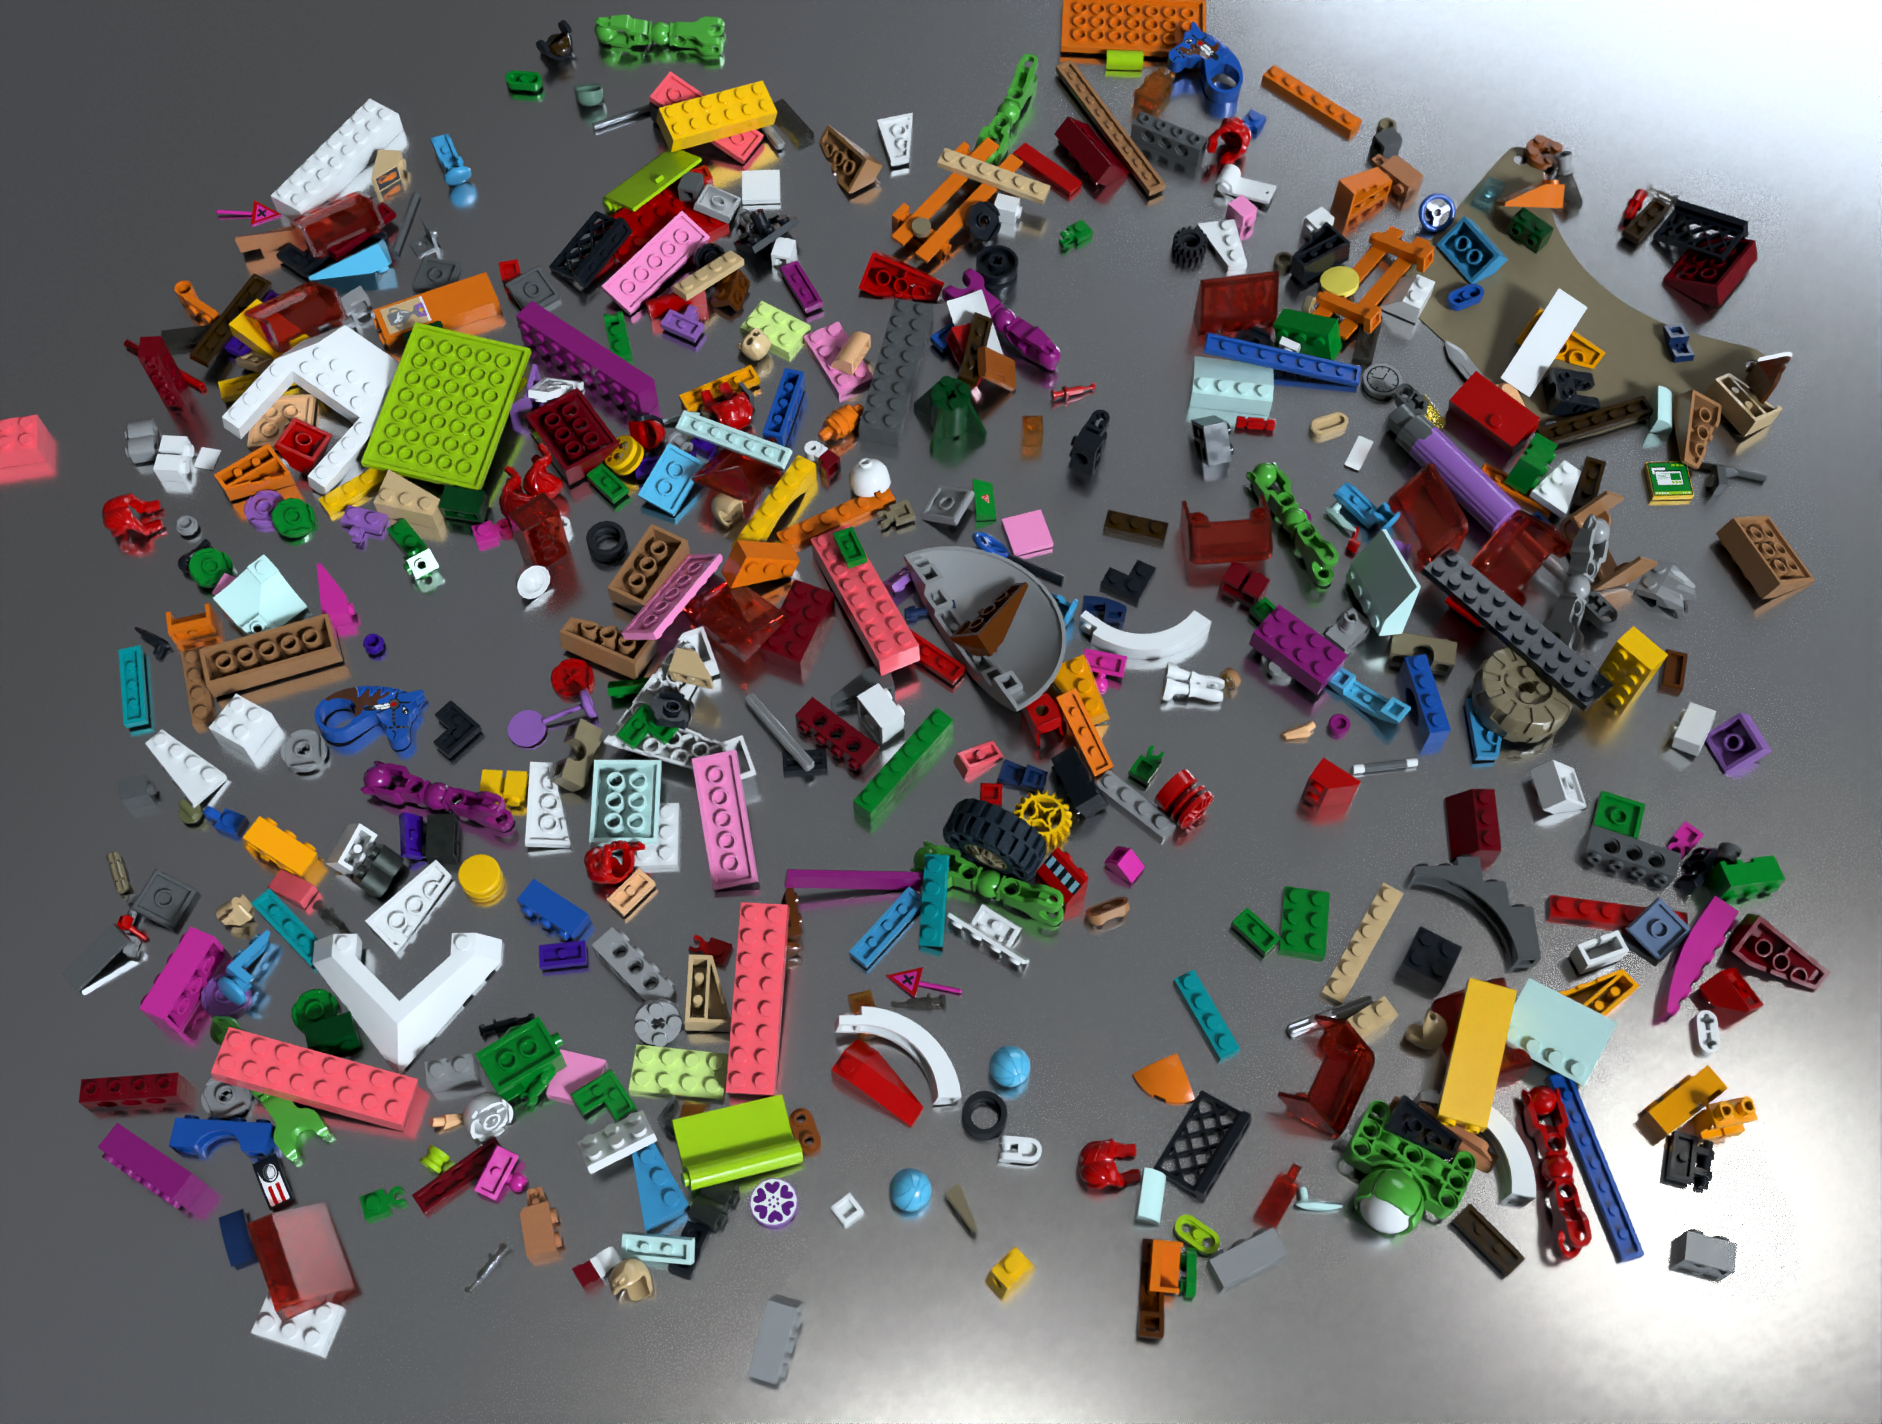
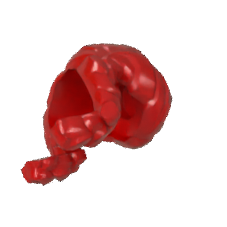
M1226 117L1222 120L1220 128L1216 129L1208 137L1206 149L1208 153L1214 154L1220 136L1225 144L1237 147L1238 149L1225 153L1219 161V166L1223 168L1226 164H1233L1246 153L1251 140V130L1244 124L1241 118Z
M727 381L719 385L720 392L727 398L726 401L715 403L710 390L701 392L704 404L703 410L715 414L718 423L738 430L743 429L750 423L753 416L752 404L748 401L744 392H734Z
M540 443L537 448L543 457L541 458L537 454L532 456L531 461L533 465L526 472L522 487L527 495H535L539 502H546L555 498L561 492L563 481L552 473L547 472L546 467L551 464L552 457L547 446Z
M506 466L504 468L505 472L511 478L506 480V484L500 494L499 505L501 513L514 524L526 523L538 513L539 499L535 495L523 493L519 473L513 467Z
M129 493L114 497L103 505V524L107 530L111 531L113 537H118L131 529L148 536L150 532L154 533L156 530H161L164 527L161 519L141 524L128 507L130 505L140 514L144 512L150 514L161 509L159 500L146 502Z
M619 840L605 844L604 847L590 849L584 856L587 877L598 884L621 883L633 871L635 852L645 850V844L639 841L627 844V841ZM613 851H623L622 865L617 858L611 856Z
M1113 1138L1087 1143L1078 1156L1079 1174L1085 1186L1099 1190L1107 1185H1113L1124 1189L1126 1185L1129 1186L1132 1183L1141 1181L1139 1169H1130L1129 1171L1119 1173L1114 1158L1117 1156L1120 1158L1136 1157V1144H1120L1113 1140Z

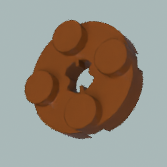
M1536 135L1535 138L1527 143L1524 149V156L1526 155L1528 158L1527 162L1536 169L1546 170L1547 167H1552L1553 169L1557 167V160H1555L1554 155L1562 152L1563 146L1561 143L1555 142L1543 135Z

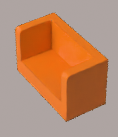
M205 603L204 613L177 619L174 618L170 611L166 612L168 634L174 643L218 634L215 611L210 603Z
M1151 1239L1147 1290L1179 1294L1181 1247H1183V1242Z

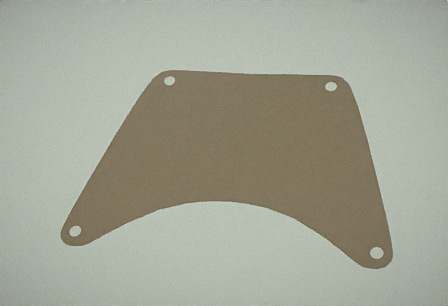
M1514 147L1508 150L1455 210L1452 224L1447 229L1434 235L1430 241V245L1434 247V261L1425 272L1417 271V264L1413 263L1404 276L1419 274L1435 281L1432 294L1419 319L1443 341H1448L1462 349L1484 377L1495 385L1506 382L1501 379V376L1521 347L1515 341L1538 306L1544 310L1546 309L1559 288L1588 307L1573 330L1602 349L1606 354L1594 369L1554 359L1530 397L1518 390L1526 408L1540 417L1539 427L1546 426L1548 420L1559 422L1578 416L1575 414H1569L1567 417L1549 415L1541 382L1553 368L1591 373L1595 386L1587 391L1576 392L1577 395L1598 398L1601 408L1643 395L1650 404V398L1656 388L1663 386L1672 392L1673 410L1675 396L1692 389L1704 395L1716 378L1727 373L1748 384L1746 380L1747 372L1745 371L1747 369L1746 362L1749 360L1757 361L1758 358L1765 357L1754 348L1687 331L1690 336L1688 344L1695 354L1693 361L1674 363L1669 354L1663 332V327L1667 324L1632 308L1598 283L1571 253L1557 229L1551 208L1524 207L1554 228L1548 243L1537 254L1508 235L1506 231L1511 218L1523 207L1495 205L1496 201L1535 183H1542V180H1544L1543 170L1536 169L1527 162L1528 158L1526 155L1524 156V147ZM1522 155L1526 158V163L1519 165L1514 162V157ZM1465 216L1479 226L1508 260L1493 275L1475 283L1484 289L1483 298L1479 303L1463 310L1455 311L1447 306V298L1450 292L1471 283L1436 244ZM1650 416L1645 417V418H1641V419H1638V420H1635V421H1632V422H1629V423H1625V424H1622V425H1619V426H1616V427H1612V428H1609V429H1606V430H1603V431H1599V432H1596V433H1593V434H1590V435H1587V436H1583V437H1580V438H1584V437H1588V436H1592V435H1597V434H1600V433H1603V432H1606V431H1610V430H1613V429H1616V428H1619V427H1623V426H1626V425H1629V424H1633V423H1636V422H1639V421L1648 419V418H1650Z

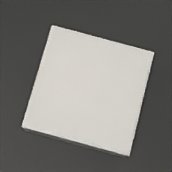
M850 1192L830 1206L831 1211L844 1228L864 1213V1210Z

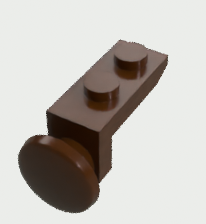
M786 888L781 904L788 905L790 909L786 959L800 952L798 941L802 935V915L797 910L798 894L794 892V888Z

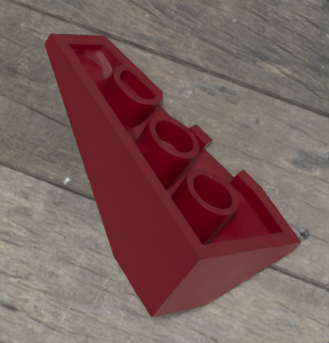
M1747 913L1734 930L1730 952L1748 966L1813 990H1818L1831 973L1760 915Z

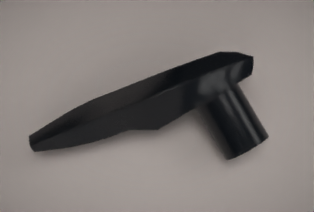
M135 627L139 634L156 645L152 653L153 655L161 657L165 648L170 646L165 639Z

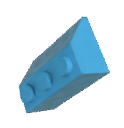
M1465 216L1436 244L1471 284H1475L1493 275L1508 260L1479 226Z

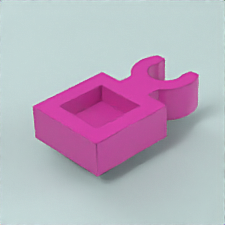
M500 519L494 525L490 520L471 526L478 547L497 542V536L510 535V527L502 528L508 525L507 519Z
M1685 821L1672 836L1671 840L1673 843L1666 849L1676 850L1678 853H1681V859L1685 854V850L1690 853L1704 834Z

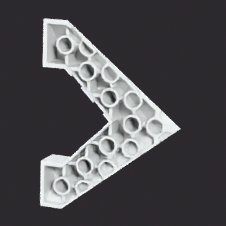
M704 627L682 633L674 649L668 652L661 662L658 671L652 674L632 702L633 705L629 710H626L616 724L615 730L604 740V744L689 769H693L692 758L736 750L741 779L757 775L743 735L719 742L703 737L702 734L688 728H679L665 745L647 734L634 750L617 739L616 734L643 703L650 706L651 699L654 696L655 698L659 696L660 692H680L685 695L684 699L689 700L696 686L671 680L668 672L676 648L693 649L700 656L710 676L719 674V669Z
M452 933L451 955L400 1001L361 962L362 941L358 934H332L314 942L312 964L346 1009L351 1011L353 1018L393 1071L403 1074L405 1068L413 1059H416L429 1045V1041L435 1035H438L463 1007V1003L471 994H474L479 989L487 976L501 964L502 940L478 933Z

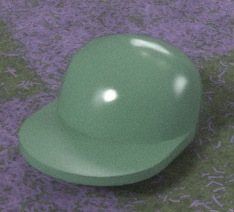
M581 83L573 86L575 97L579 104L591 107L601 103L603 99V87L601 84Z

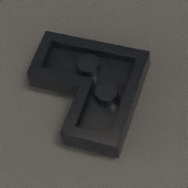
M316 240L304 252L289 243L276 256L279 261L307 278L331 254L324 249L322 242Z
M1138 559L1129 575L1109 567L1101 581L1100 587L1138 604L1156 572V567Z
M450 700L435 713L436 718L448 729L433 743L450 759L475 737L482 728Z

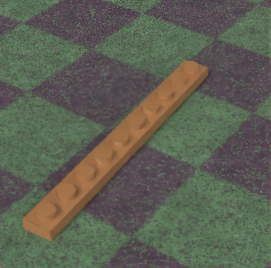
M1069 60L1057 65L1056 73L1147 195L1151 196L1165 190L1166 184L1075 63Z

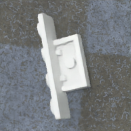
M986 904L981 905L972 922L954 911L947 914V917L952 919L950 923L960 929L965 927L971 931L969 935L979 941L984 939L990 943L989 947L998 953L1003 951L1009 955L1008 959L1017 965L1029 962V958L1011 948L1022 927Z

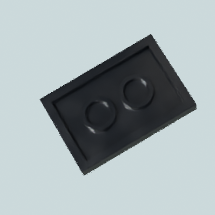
M758 209L757 214L753 211L749 215L754 223L753 230L749 233L741 234L738 237L739 239L733 244L736 250L755 254L799 224L796 216L780 214L778 212L769 215L767 219L764 210Z

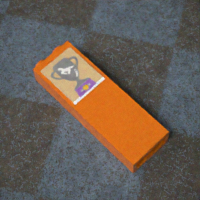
M484 272L373 309L376 318H373L376 330L381 329L382 331L378 333L382 344H387L389 351L406 346L403 333L412 330L415 322L429 325L441 321L444 329L453 330L500 314L502 310L487 273Z

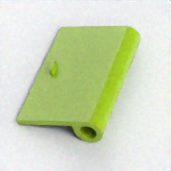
M668 148L603 196L602 205L608 212L611 211L612 213H615L621 207L635 212L699 164L702 159L683 150L671 153Z
M782 1094L671 1120L683 1169L681 1181L684 1187H688L689 1191L803 1162L802 1148L799 1141L793 1138Z

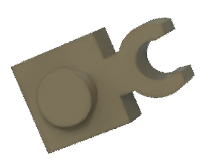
M907 499L889 505L888 512L884 510L877 512V519L885 518L886 520L881 521V528H887L892 522L899 526L916 520V515Z

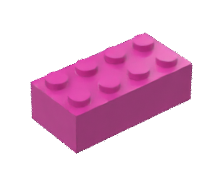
M190 926L188 931L181 936L176 950L169 955L163 971L156 976L153 987L142 998L139 1009L154 1024L179 1034L201 999L203 988L215 976L229 952L214 936Z

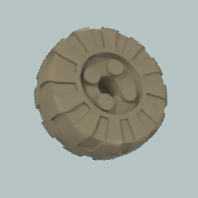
M1500 648L1492 652L1477 669L1470 687V694L1472 695L1471 705L1475 715H1478L1483 722L1482 724L1492 733L1495 732L1502 736L1503 739L1512 742L1535 743L1540 742L1545 737L1549 738L1565 723L1574 704L1510 648Z

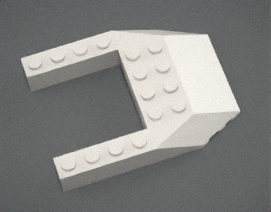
M346 325L306 339L276 358L222 416L224 428L242 439L293 383L302 387L354 423L308 475L309 487L324 496L332 491L363 457L400 362Z

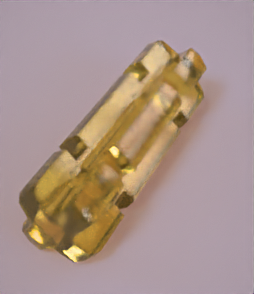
M1422 395L1428 402L1426 416L1439 429L1443 428L1446 424L1445 419L1440 416L1441 414L1433 403H1429L1430 399L1427 395Z

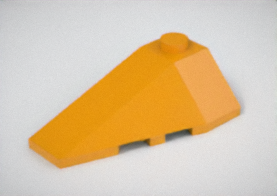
M1538 306L1515 341L1522 346L1544 312L1543 308ZM1573 330L1555 359L1594 369L1606 352Z

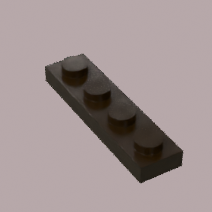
M977 312L973 314L957 376V379L973 387L978 384L979 380L977 349L982 346L987 347L993 322L992 318Z

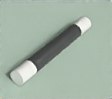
M1409 758L1352 765V773L1418 766V759Z

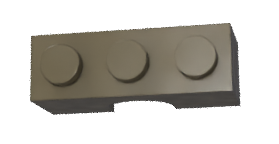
M1403 631L1402 634L1391 635L1386 663L1402 665L1405 657H1411L1414 654H1426L1431 671L1450 674L1455 665L1457 642L1448 639L1431 638L1427 635L1409 634Z
M581 718L569 724L564 743L574 749L576 757L575 760L567 757L557 761L551 782L571 792L580 790L587 785L589 780L588 773L594 764L596 749L601 744L602 739L600 736L603 729Z

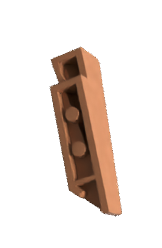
M313 220L263 233L238 235L235 237V241L241 253L255 249H261L262 253L283 249L289 243L295 246L333 237L336 234L332 225H324Z
M1397 1096L1393 1098L1388 1106L1390 1108V1115L1399 1100ZM1422 1101L1418 1104L1431 1116L1436 1117L1437 1110ZM1455 1124V1127H1449L1444 1125L1462 1139L1456 1154L1460 1151L1470 1152L1476 1159L1475 1168L1489 1173L1496 1163L1498 1156L1488 1151L1489 1145L1487 1142L1474 1133L1465 1131V1128Z

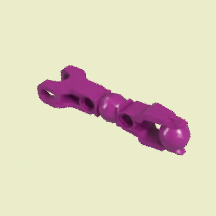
M968 268L963 272L962 280L967 288L958 289L949 285L942 290V297L947 303L949 300L982 289L995 330L1005 333L1004 337L1016 346L1025 358L1052 371L1056 369V365L1061 358L1060 349L1057 345L1052 343L1050 338L1038 326H1032L1019 316L1016 317L1013 311L1004 308V305L985 289L983 276L975 270Z
M374 761L375 765L368 768L364 773L363 781L365 786L360 790L364 794L377 796L379 799L389 803L401 805L405 801L423 804L433 810L445 808L447 812L452 811L458 816L474 820L487 828L501 832L508 831L513 826L514 817L509 810L505 809L506 803L500 795L487 791L472 792L461 788H453L442 782L431 784L429 780L424 781L422 778L410 774L405 766L392 763L385 764L380 761ZM391 775L404 779L394 790H388L392 783ZM499 816L507 817V821L500 824L496 822V818Z

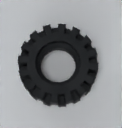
M1188 226V229L1182 227L1181 230L1178 229L1177 233L1174 234L1172 244L1174 256L1176 258L1179 257L1180 261L1185 259V263H1188L1189 260H1191V263H1195V259L1200 261L1201 257L1203 258L1206 254L1208 244L1206 233L1203 234V230L1197 231L1198 227L1191 229V226ZM1192 242L1197 246L1188 247L1185 246L1183 243Z

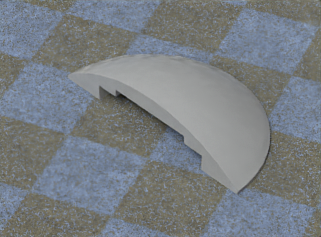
M941 546L922 549L904 555V560L915 587L944 641L958 661L966 666V671L991 697L1005 707L1017 712L1030 705L1049 688L1059 673L1064 660L1066 629L1057 602L1039 579L1010 559L971 547ZM1027 582L1029 586L1004 641L997 648L998 650L995 654L989 657L975 656L950 639L964 622L975 620L979 616L977 613L979 610L993 605V599L1010 585ZM952 600L955 601L956 608H953Z

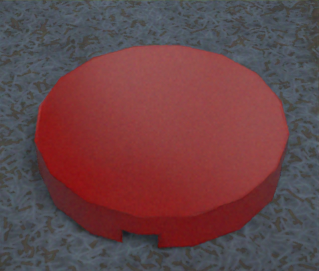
M577 658L563 660L560 662V665L555 666L551 674V683L554 691L565 699L573 700L580 698V691L585 688L590 691L595 681L591 666L582 659Z

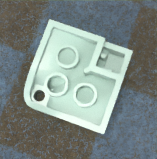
M262 555L250 564L233 582L213 597V601L246 636L258 633L253 630L254 627H261L262 630L260 632L287 625L308 607L265 555Z

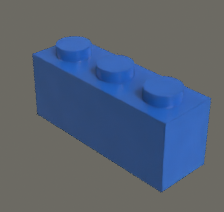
M535 879L530 882L517 899L520 906L519 910L529 918L531 916L535 917L545 929L552 928L556 931V935L564 941L568 939L572 942L577 941L591 923L587 912Z

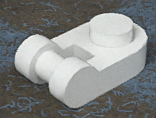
M1006 1135L999 1137V1145H1001V1152L998 1153L999 1162L1033 1164L1040 1159L1042 1146L1036 1139ZM1011 1146H1018V1153H1010Z

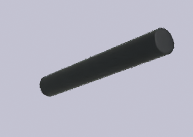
M1011 553L1007 557V559L1021 565L1023 568L1059 583H1063L1065 576Z

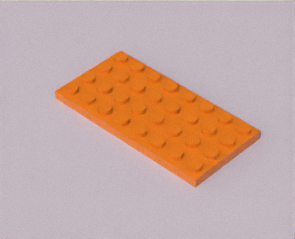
M1063 0L1061 52L1106 54V50L1143 51V56L1168 57L1169 51L1182 43L1184 32L1191 30L1192 22L1197 24L1201 32L1206 33V0Z

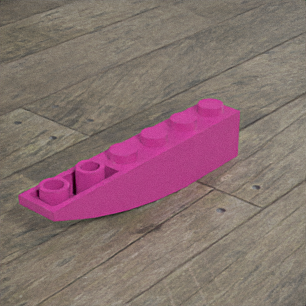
M1714 896L1705 906L1691 927V932L1683 939L1674 957L1662 996L1659 1016L1662 1021L1669 1015L1674 1017L1681 1007L1678 1002L1681 998L1684 1000L1692 991V988L1689 987L1692 981L1696 983L1704 973L1701 970L1704 964L1709 965L1715 957V954L1712 953L1715 947L1719 949L1726 940V937L1723 936L1725 932H1731L1738 922L1735 920V917L1739 911L1717 896Z

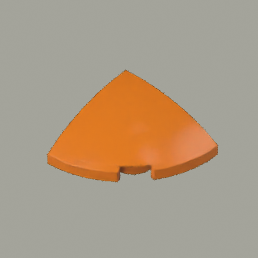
M1177 1053L1132 1074L1138 1086L1151 1097L1156 1095L1165 1099V1103L1186 1104L1195 1101L1192 1088Z

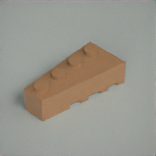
M573 617L560 630L562 649L634 680L638 678L657 653V640H625L621 634L623 630H618L617 626H598L597 622Z

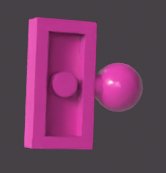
M1085 648L1084 655L1090 664L1091 670L1097 673L1095 680L1100 693L1104 692L1108 687L1106 675L1119 678L1124 677L1127 656Z
M496 1144L473 1190L495 1201L505 1182L508 1183L509 1188L513 1192L518 1193L525 1190L528 1184L527 1177L522 1173L510 1174L519 1155Z

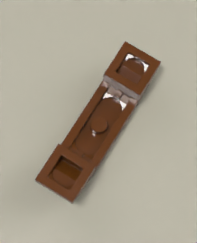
M1142 1238L1138 1296V1337L1164 1339V1292L1147 1290L1151 1239Z

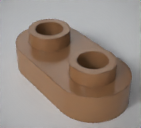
M1115 897L1088 908L1085 914L1088 923L1099 926L1112 918L1125 916L1130 910L1128 898Z

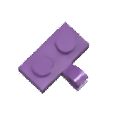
M691 304L684 315L670 309L660 323L662 329L694 343L705 329V326L696 320L699 313L696 312L697 307Z
M348 505L340 523L344 527L351 528L349 531V535L353 536L351 541L360 543L365 532L381 535L388 521V516L384 513Z

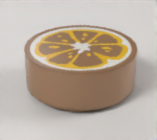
M1228 667L1220 673V678L1225 680V686L1228 689L1233 690L1241 684L1240 676L1234 669Z

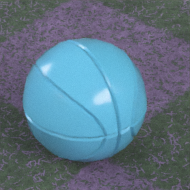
M1012 1045L997 1049L989 1063L990 1074L994 1081L1004 1087L1021 1085L1028 1078L1031 1070L1030 1059L1026 1052Z
M906 1168L900 1170L890 1182V1198L900 1210L908 1212L918 1211L928 1203L931 1197V1182L927 1175L919 1169Z

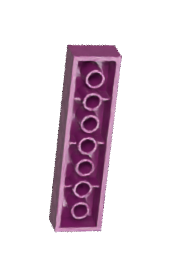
M531 301L516 315L518 328L522 336L521 339L527 346L534 347L541 355L551 358L556 365H561L570 374L577 375L585 384L594 386L602 395H607L616 404L626 407L631 414L649 413L658 404L655 382L652 377L537 303Z

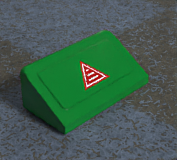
M972 479V490L975 493L973 500L976 521L996 520L993 484Z

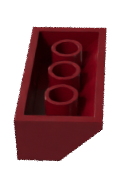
M1068 116L1054 133L1059 139L1057 142L1063 148H1067L1069 151L1068 155L1080 163L1079 167L1084 172L1089 173V178L1094 184L1108 186L1129 175L1130 171L1088 124Z

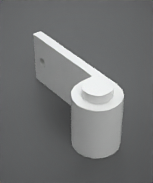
M1226 164L1215 182V187L1220 193L1236 197L1243 195L1248 200L1269 204L1276 190L1275 185L1242 178L1240 169L1233 164Z

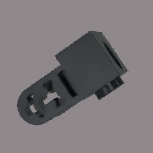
M1553 368L1541 382L1549 415L1567 417L1569 414L1582 415L1601 409L1598 398L1577 395L1576 392L1587 391L1595 386L1591 373Z
M1105 410L1094 411L1078 435L1075 434L1071 441L1073 448L1069 454V457H1071L1070 466L1091 476L1101 462L1102 449L1107 440L1106 429L1109 426L1110 416ZM1100 418L1104 419V420H1101V421H1100V423L1098 424V427H1097V426H1096L1097 420H1100Z

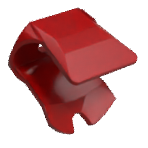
M1044 692L1038 699L1022 709L1021 714L1038 747H1041L1039 734L1059 728L1060 734L1065 737L1067 723L1063 720V714L1058 703L1047 692ZM1045 706L1048 709V713L1045 716H1039L1035 711L1036 708Z

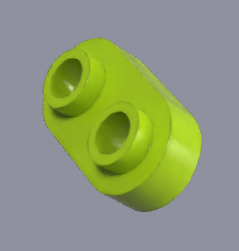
M1188 1214L1182 1215L1176 1220L1174 1232L1180 1240L1190 1247H1195L1197 1252L1205 1256H1210L1218 1250L1220 1238L1211 1228ZM1182 1226H1189L1190 1232H1184ZM1209 1240L1211 1246L1205 1247L1202 1241Z

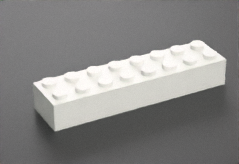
M369 98L271 195L276 210L299 224L313 221L324 210L323 205L327 201L332 202L377 157L378 149L384 150L404 130L399 114Z

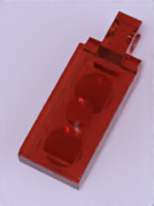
M1293 1162L1287 1174L1281 1171L1277 1175L1253 1217L1267 1226L1276 1229L1299 1189L1301 1182L1296 1180V1177L1302 1167Z

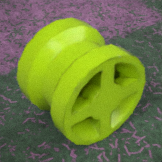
M430 1144L427 1148V1154L420 1158L419 1163L432 1172L439 1174L442 1170L441 1166L444 1162H448L450 1157L442 1150Z

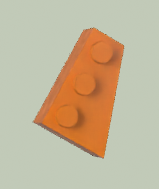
M1378 167L1339 179L1332 206L1342 216L1349 219L1388 195L1393 181Z
M269 443L214 474L218 485L230 501L256 495L261 490H275L295 485L291 473Z
M737 540L721 573L731 589L790 577L797 568L800 559L791 544Z

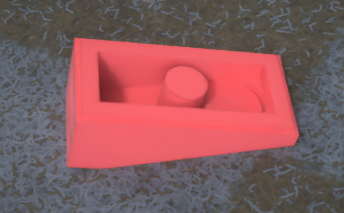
M991 740L957 753L953 762L962 777L965 778L1003 759L1004 756L995 742Z
M280 869L267 887L303 909L307 907L318 892L315 885Z

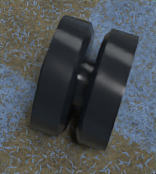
M1003 245L985 247L976 257V272L983 276L984 287L993 296L1008 294L1017 284L1018 257L1013 250Z

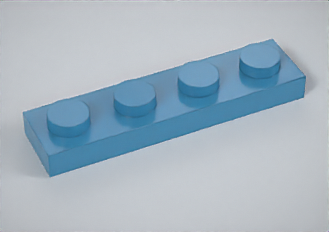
M908 887L849 951V955L867 969L921 910L922 896Z

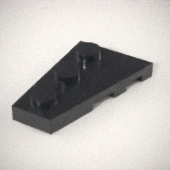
M1405 1094L1399 1098L1383 1128L1448 1160L1455 1156L1462 1142L1461 1138Z

